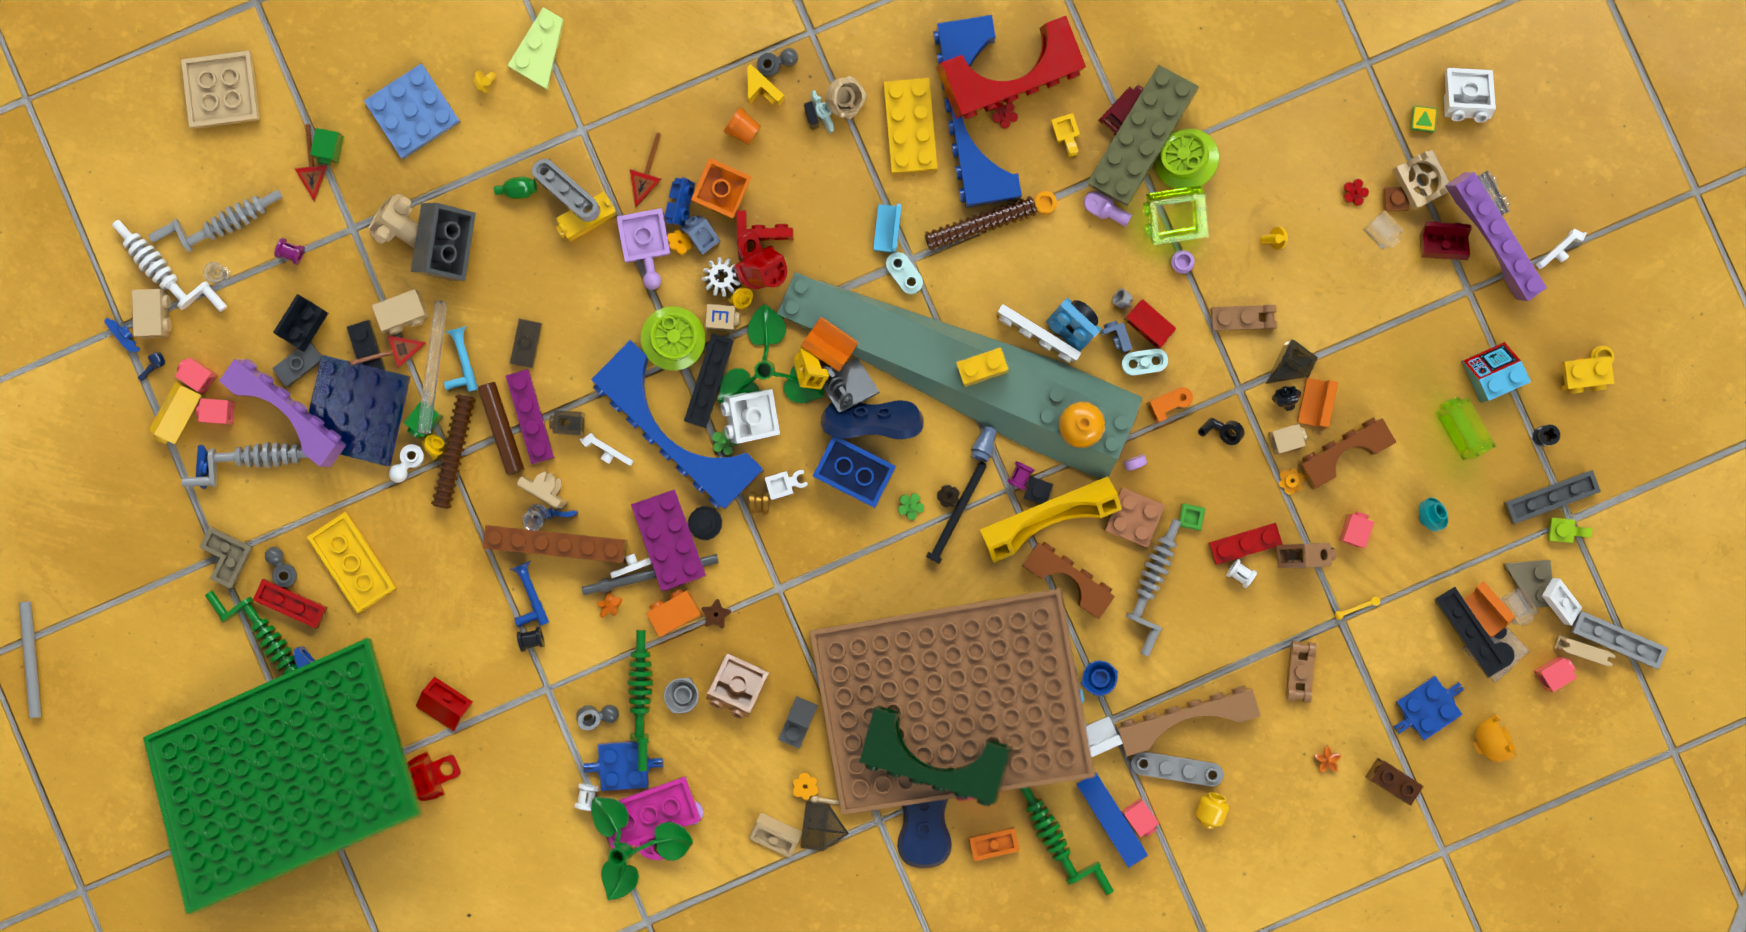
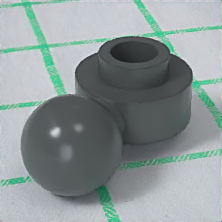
M792 48L784 49L778 57L772 53H764L757 60V69L762 75L773 77L779 73L781 65L787 67L794 66L798 61V54ZM770 60L772 62L771 67L765 68V62Z
M271 547L265 552V560L270 565L275 566L272 574L273 581L280 587L291 586L297 579L296 569L290 564L283 563L284 553L280 548ZM281 572L288 573L287 580L281 579Z
M586 705L581 707L576 713V721L583 730L596 728L600 720L606 723H613L619 717V711L614 705H606L601 711H598L594 706Z

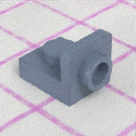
M699 215L689 218L681 228L702 255L720 242L707 219Z
M1113 321L1104 325L1105 329L1101 330L1100 334L1104 336L1114 332L1115 336L1112 339L1116 350L1120 349L1121 354L1132 350L1124 323L1118 324L1117 321Z

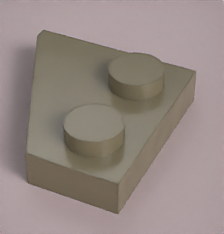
M1551 560L1503 563L1505 570L1510 573L1515 581L1516 588L1522 593L1523 599L1529 608L1550 607L1542 595L1552 580Z

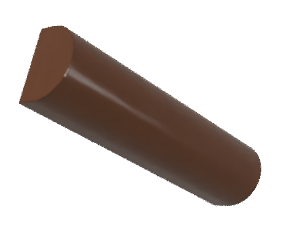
M496 382L478 386V391L506 474L510 476L524 471L525 468Z

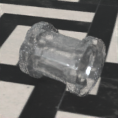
M217 262L208 263L203 270L205 279L218 285H225L231 277L230 270Z
M541 504L532 505L523 516L525 528L530 531L539 530L548 518L546 507Z

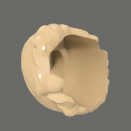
M852 76L838 78L827 89V107L834 115L840 118L846 117L851 119L862 108L867 94L863 86Z

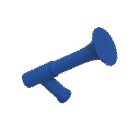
M531 561L509 569L516 572L522 580L533 608L532 612L514 618L517 627H521V625L536 619L540 626L549 622L529 576L528 566Z

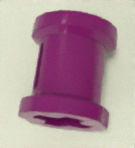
M281 238L276 245L274 256L276 258L283 257L298 265L303 258L305 247L301 245L296 246L287 242L285 238Z
M1016 461L1015 470L1011 478L1007 480V483L1025 491V484L1030 474L1034 473L1035 470Z

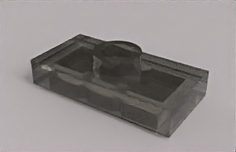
M519 319L510 364L534 368L542 323Z

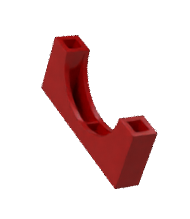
M1065 15L1047 22L1039 28L1042 47L1038 61L1028 74L1018 79L996 81L985 78L971 69L963 55L941 62L936 69L956 119L964 117L965 120H968L978 115L976 111L985 109V112L998 108L997 103L1002 101L1009 104L1018 100V95L1026 93L1027 96L1039 92V87L1046 85L1047 88H1051L1060 84L1059 80L1067 77L1068 80L1079 77L1081 75L1080 71L1085 69L1086 65L1067 16Z

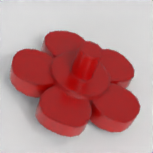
M997 103L998 108L995 109L997 113L992 115V120L995 123L1000 122L1002 128H1009L1010 122H1016L1018 119V114L1012 112L1015 106L1013 103L1005 104L1004 107L1002 103Z
M1356 179L1353 183H1345L1344 190L1349 192L1344 195V200L1347 203L1353 201L1356 206L1362 205L1364 202L1362 197L1369 195L1368 188H1362L1363 181L1361 179Z

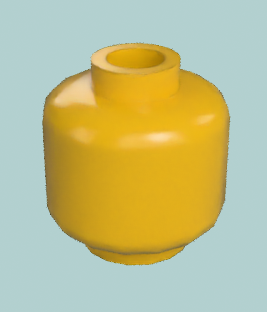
M1214 792L1201 797L1196 817L1201 821L1203 827L1214 829V827L1224 825L1229 811V804L1226 802V798Z

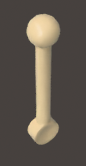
M817 795L810 796L812 803L823 802L840 805L839 800L821 798Z

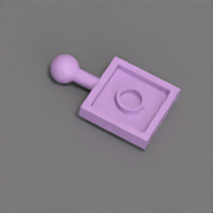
M663 209L618 216L617 223L625 263L644 260L646 274L643 278V284L647 289H657L661 285V277L655 272L653 258L671 255Z

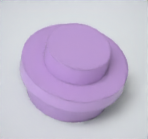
M1185 250L1176 252L1171 259L1172 268L1181 274L1189 272L1194 266L1193 255Z

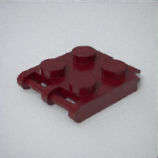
M1139 84L1134 89L1129 86L1098 120L1101 124H1106L1114 132V136H1116L1133 108L1143 88Z

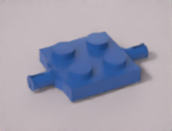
M1433 676L1397 700L1396 704L1401 709L1404 720L1393 726L1396 732L1400 734L1411 727L1418 733L1422 741H1425L1463 714L1456 706L1453 697L1464 691V688L1460 687L1462 685L1457 682V684L1447 690L1441 685L1436 676Z
M637 742L599 743L597 763H584L583 765L584 773L598 772L601 778V791L648 788L649 769L663 767V757L649 759L647 754V771H638Z

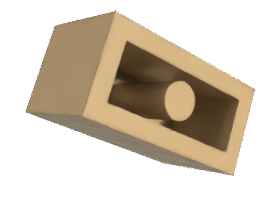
M162 289L132 290L133 336L138 338L169 337L172 322L168 317V308L171 307V298L168 292Z
M416 289L372 305L381 331L390 335L402 332V328L411 325V327L419 326L424 323V319L429 318L421 293Z

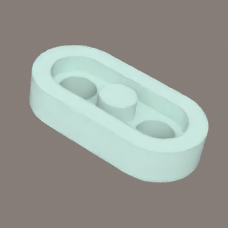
M901 252L892 253L886 261L888 272L904 293L909 295L918 293L923 285L921 275L905 254ZM895 260H900L902 262V266L895 267L893 262ZM909 278H913L916 281L914 286L907 284Z
M1161 349L1130 352L1123 357L1121 367L1130 376L1156 373L1166 368L1168 356ZM1153 357L1159 359L1158 365L1152 364L1151 360ZM1130 360H1134L1136 362V368L1133 369L1129 367Z

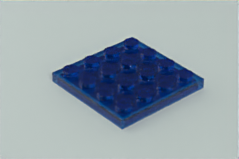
M321 355L308 413L320 418L324 422L323 426L341 436L340 440L346 446L340 455L383 466H391L411 376L360 363L350 365V361Z

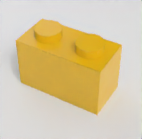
M1001 347L956 362L964 387L1009 373Z

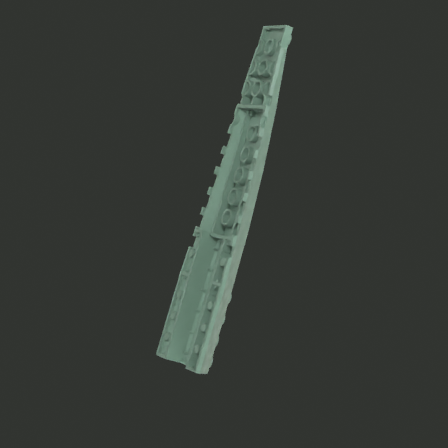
M797 272L794 273L777 312L781 317L797 323L799 327L808 332H811L819 318L823 317L858 341V345L852 352L853 356L931 396L963 415L974 419L978 423L995 429L997 433L1021 446L1098 479L1109 477L1135 421L1142 400L1141 396L1057 360L822 281H815ZM1001 347L1009 373L964 387L956 362ZM1079 401L1089 402L1097 406L1105 419V432L1101 439L1093 446L1086 448H1075L1067 444L1060 436L1058 428L1059 417L1063 410L1070 404Z

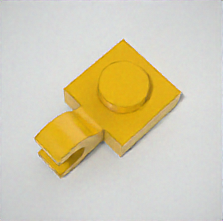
M1073 113L1052 119L1051 125L1057 144L1065 143L1068 158L1076 156L1078 148L1074 138L1079 137L1080 133Z

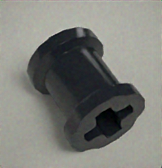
M1554 425L1540 426L1534 430L1532 437L1539 446L1554 445L1560 439V431ZM1544 432L1549 436V439L1543 435Z
M536 627V630L525 633L517 632V642L521 652L535 646L545 647L541 627Z

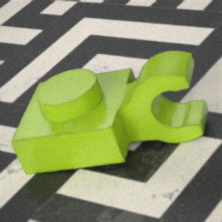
M1549 518L1547 541L1573 543L1574 536L1592 538L1593 528L1575 527V520Z

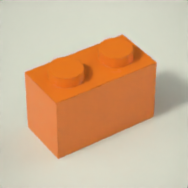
M681 588L669 595L671 597L669 601L663 603L662 600H659L649 606L651 611L646 614L659 638L702 615L689 590L683 592Z

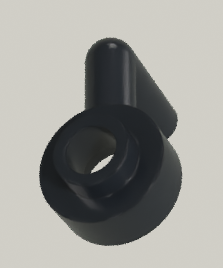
M1209 418L1198 429L1200 436H1206L1212 428L1219 431L1221 439L1228 445L1238 444L1245 435L1243 426L1237 421H1228L1224 424L1214 418Z

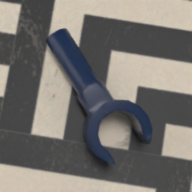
M153 353L148 356L151 364L138 376L140 381H143L154 369L165 365V360L161 353Z

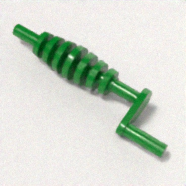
M213 590L205 594V597L219 615L222 623L244 610L253 623L251 627L252 633L259 632L255 636L256 641L264 639L259 644L261 650L269 647L263 654L266 658L274 655L269 661L271 664L280 662L275 668L278 671L285 669L282 675L298 669L296 664L293 665L295 656L287 657L292 653V649L287 647L282 650L288 642L286 639L278 641L282 637L279 632L272 635L276 628L273 625L266 627L270 622L267 618L262 619L259 617L251 605L254 602L252 597L244 599L227 611Z
M636 630V649L631 652V657L636 658V660L630 661L629 665L630 667H636V669L629 670L628 676L636 678L627 680V685L635 686V688L628 689V694L635 695V697L629 698V703L635 704V707H630V713L635 715V733L630 734V739L638 743V771H647L649 734L644 733V715L649 713L650 707H645V704H650L651 698L645 697V695H651L652 689L645 688V686L653 685V679L645 678L653 676L652 670L645 669V667L652 666L651 661L645 660V658L651 657L650 652L645 649L646 630Z
M1030 787L1020 788L1028 803V806L1025 807L1027 813L1033 812L1029 816L1030 821L1037 820L1032 825L1034 830L1040 829L1036 835L1038 839L1044 838L1041 841L1043 846L1050 845L1046 850L1049 854L1055 853L1052 856L1054 861L1062 863L1069 876L1066 879L1067 884L1071 885L1093 872L1105 895L1114 892L1099 861L1078 872L1076 871L1069 859L1070 848H1064L1068 843L1066 839H1061L1064 833L1062 830H1058L1060 828L1059 822H1053L1055 820L1053 814L1045 816L1050 810L1047 806L1041 808L1044 804L1043 800L1036 799Z

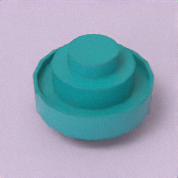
M1430 497L1420 502L1418 517L1422 525L1433 532H1438L1447 527V510L1439 500Z

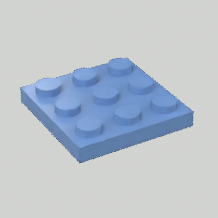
M422 63L364 100L402 159H405L460 123V120Z

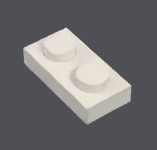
M1552 578L1542 597L1564 625L1572 626L1582 606L1561 579Z

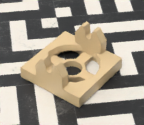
M1433 150L1426 151L1393 169L1414 210L1449 193L1445 185L1450 182ZM1418 163L1427 164L1433 171L1430 173L1421 171ZM1410 169H1412L1414 173L1412 182H1409ZM1418 175H1423L1426 178V186L1423 187L1417 183ZM1437 178L1438 187L1435 193H1433L1430 188L1431 180ZM1414 188L1423 190L1425 196L1415 192Z
M543 472L537 475L534 481L526 477H520L517 482L519 487L554 508L564 509L568 501L558 496L562 488V479L558 478L556 480L552 473L547 475V472Z

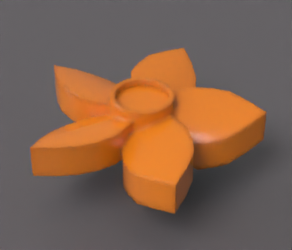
M609 592L606 595V601L597 602L598 606L603 608L600 612L601 618L609 612L612 615H617L616 607H619L623 599L615 597Z
M1326 745L1324 754L1314 755L1315 759L1321 762L1319 772L1326 771L1328 768L1338 772V765L1335 762L1342 755L1338 753L1332 754L1330 747Z

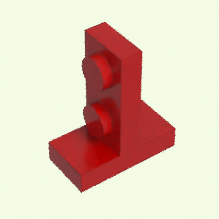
M746 210L737 211V240L750 232H756L759 241L794 240L793 227L788 228V224H776L775 228H765V225H752V229H748ZM752 239L747 240L744 245L746 252H748V241H753ZM738 249V258L739 260H742Z

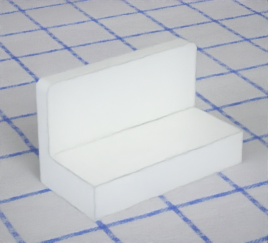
M1109 717L1086 726L1092 757L1123 744Z

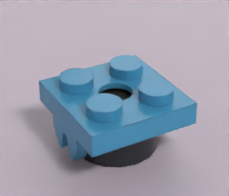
M1069 298L1065 299L1045 321L1054 333L1059 334L1068 345L1078 351H1081L1101 330L1097 325L1098 317L1091 307L1079 300L1072 302Z

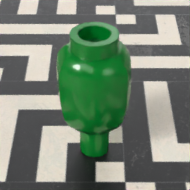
M526 176L511 178L505 181L503 185L494 186L495 195L504 194L510 199L528 198L532 193H537L536 180Z

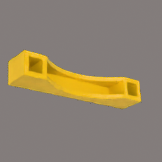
M1107 476L982 528L980 533L993 563L1016 554L1018 549L1032 535L1051 524L1080 517L1103 518L1122 510L1118 493Z

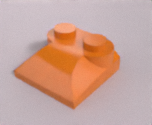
M709 158L691 201L701 207L734 219L752 176Z

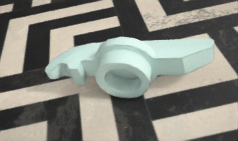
M812 91L811 101L815 112L830 134L834 131L833 121L830 118L831 111L827 107L826 102L820 101L821 97L817 96L816 91Z

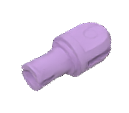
M1092 191L1084 197L1085 209L1102 220L1108 217L1126 227L1133 215L1115 206L1114 199L1101 192Z

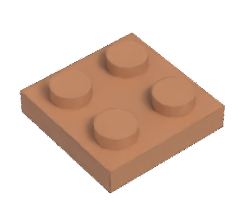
M1121 488L1118 497L1122 510L1110 515L1104 531L1148 548L1165 505Z

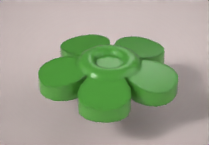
M725 430L722 431V434L719 432L713 434V440L719 442L713 445L714 451L719 453L723 450L726 455L732 454L733 448L731 446H737L738 444L732 443L730 439L726 438Z
M916 493L911 494L910 498L907 495H902L900 503L904 505L898 507L899 514L905 515L907 513L908 519H916V512L921 513L924 511V505L918 503L920 496Z

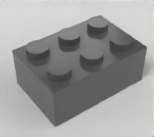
M421 203L411 272L448 281H465L476 213L440 203Z

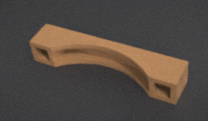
M1245 685L1232 688V693L1223 695V692L1215 693L1209 696V700L1201 702V699H1195L1187 702L1188 706L1179 708L1176 705L1166 708V713L1157 715L1156 712L1143 715V720L1135 722L1134 719H1128L1120 722L1121 726L1116 727L1123 743L1121 746L1124 755L1130 756L1149 750L1155 740L1165 730L1188 718L1218 716L1240 723L1260 717L1253 689L1246 688Z

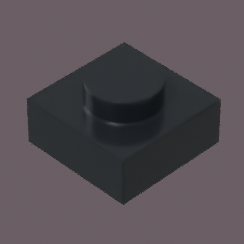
M1031 476L1023 498L1038 504L1048 501L1053 484Z

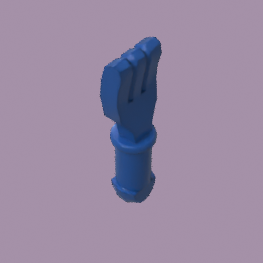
M552 508L535 509L528 512L530 518L553 519V516L574 517L578 514V511L561 512Z

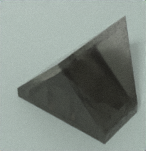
M1291 339L1285 342L1266 384L1303 377L1309 378L1318 357L1295 340Z
M806 801L801 848L824 851L849 834L829 804Z

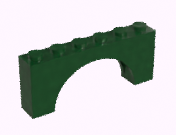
M879 705L873 709L859 760L860 763L865 764V768L878 771V769L886 770L887 775L896 778L905 776L910 778V782L918 785H923L924 782L932 785L931 788L940 792L949 790L954 792V796L962 799H968V797L975 798L977 803L984 806H990V804H995L998 801L1012 746L989 740L982 754L971 764L953 769L935 767L917 758L906 746L900 731L899 721L901 712Z

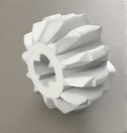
M721 257L717 258L718 265L715 266L713 261H709L712 269H703V272L709 276L703 277L702 281L710 282L705 288L707 291L714 288V296H717L719 290H721L722 296L726 297V289H729L733 294L735 290L732 285L739 287L741 283L734 280L738 277L734 270V265L729 267L731 260L727 258L723 264ZM720 272H724L725 276L728 274V277L724 278L722 283H720L719 279L716 280V277L720 276Z

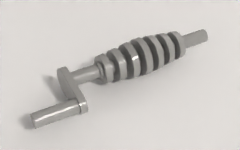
M278 189L263 198L258 196L252 197L253 203L249 199L243 200L245 207L240 202L235 203L236 211L232 206L226 207L228 216L223 210L218 213L220 220L213 216L210 219L212 225L206 221L203 223L204 228L189 237H187L177 218L148 236L154 243L176 231L183 247L187 252L193 251L192 245L206 238L217 239L216 233L221 237L225 236L224 228L229 233L235 232L232 224L238 230L242 229L241 219L246 225L250 224L249 215L254 220L259 217L257 211L264 214L266 206L283 198Z
M270 442L264 443L263 447L260 443L255 444L254 448L251 445L245 446L244 451L242 447H236L234 452L217 453L216 449L213 448L208 450L209 477L182 478V486L216 487L217 462L234 461L237 466H243L245 461L247 467H252L254 464L255 467L262 468L264 464L265 468H271L272 464L274 467L281 466L282 462L283 465H289L291 459L293 464L299 463L301 458L309 457L303 453L297 444H292L291 450L289 444L283 443L281 449L279 443H273L271 446Z
M1172 519L1166 536L1158 539L1162 543L1161 547L1154 546L1153 549L1158 551V554L1150 553L1148 556L1155 560L1154 564L1145 561L1144 566L1151 568V571L1149 573L1142 570L1141 574L1148 578L1146 581L1139 580V584L1144 585L1143 589L1137 588L1136 592L1139 593L1138 601L1132 614L1127 612L1126 615L1127 618L1151 627L1141 650V654L1148 657L1163 627L1142 619L1141 615L1147 601L1150 598L1154 599L1156 596L1151 594L1152 590L1159 591L1160 587L1155 585L1156 581L1160 583L1165 581V579L1159 577V573L1165 575L1169 573L1162 566L1165 564L1171 567L1172 564L1171 561L1166 560L1167 555L1174 557V553L1169 550L1171 547L1176 549L1177 546L1174 543V538L1181 522L1176 519Z

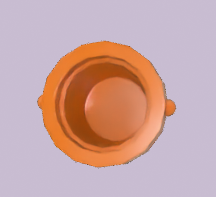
M740 107L726 126L724 132L749 145L761 125Z

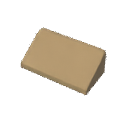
M760 813L749 839L791 858L802 832L764 813Z

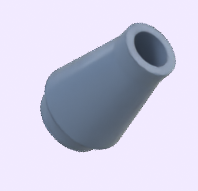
M987 426L983 427L981 434L970 449L972 451V458L982 462H988L989 458H992L997 432L995 429Z

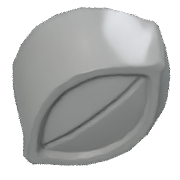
M691 677L675 679L665 688L664 701L672 713L689 712L698 702L699 692Z

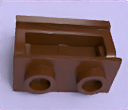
M1379 758L1376 759L1365 776L1410 806L1423 788V785Z

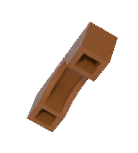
M1373 417L1362 423V429L1358 431L1352 429L1344 433L1341 441L1335 443L1333 440L1323 445L1322 452L1318 454L1311 452L1302 458L1303 462L1298 467L1311 489H1316L1336 478V463L1345 450L1356 447L1373 455L1397 443L1384 419L1375 420Z
M1044 542L1042 545L1036 543L1021 566L1040 579L1053 573H1062L1072 578L1079 590L1078 606L1095 618L1100 619L1115 597L1111 594L1113 589L1103 582L1098 585L1091 580L1093 575L1082 568L1081 571H1078L1073 567L1074 562L1064 555L1061 558L1054 554L1056 549L1048 543Z

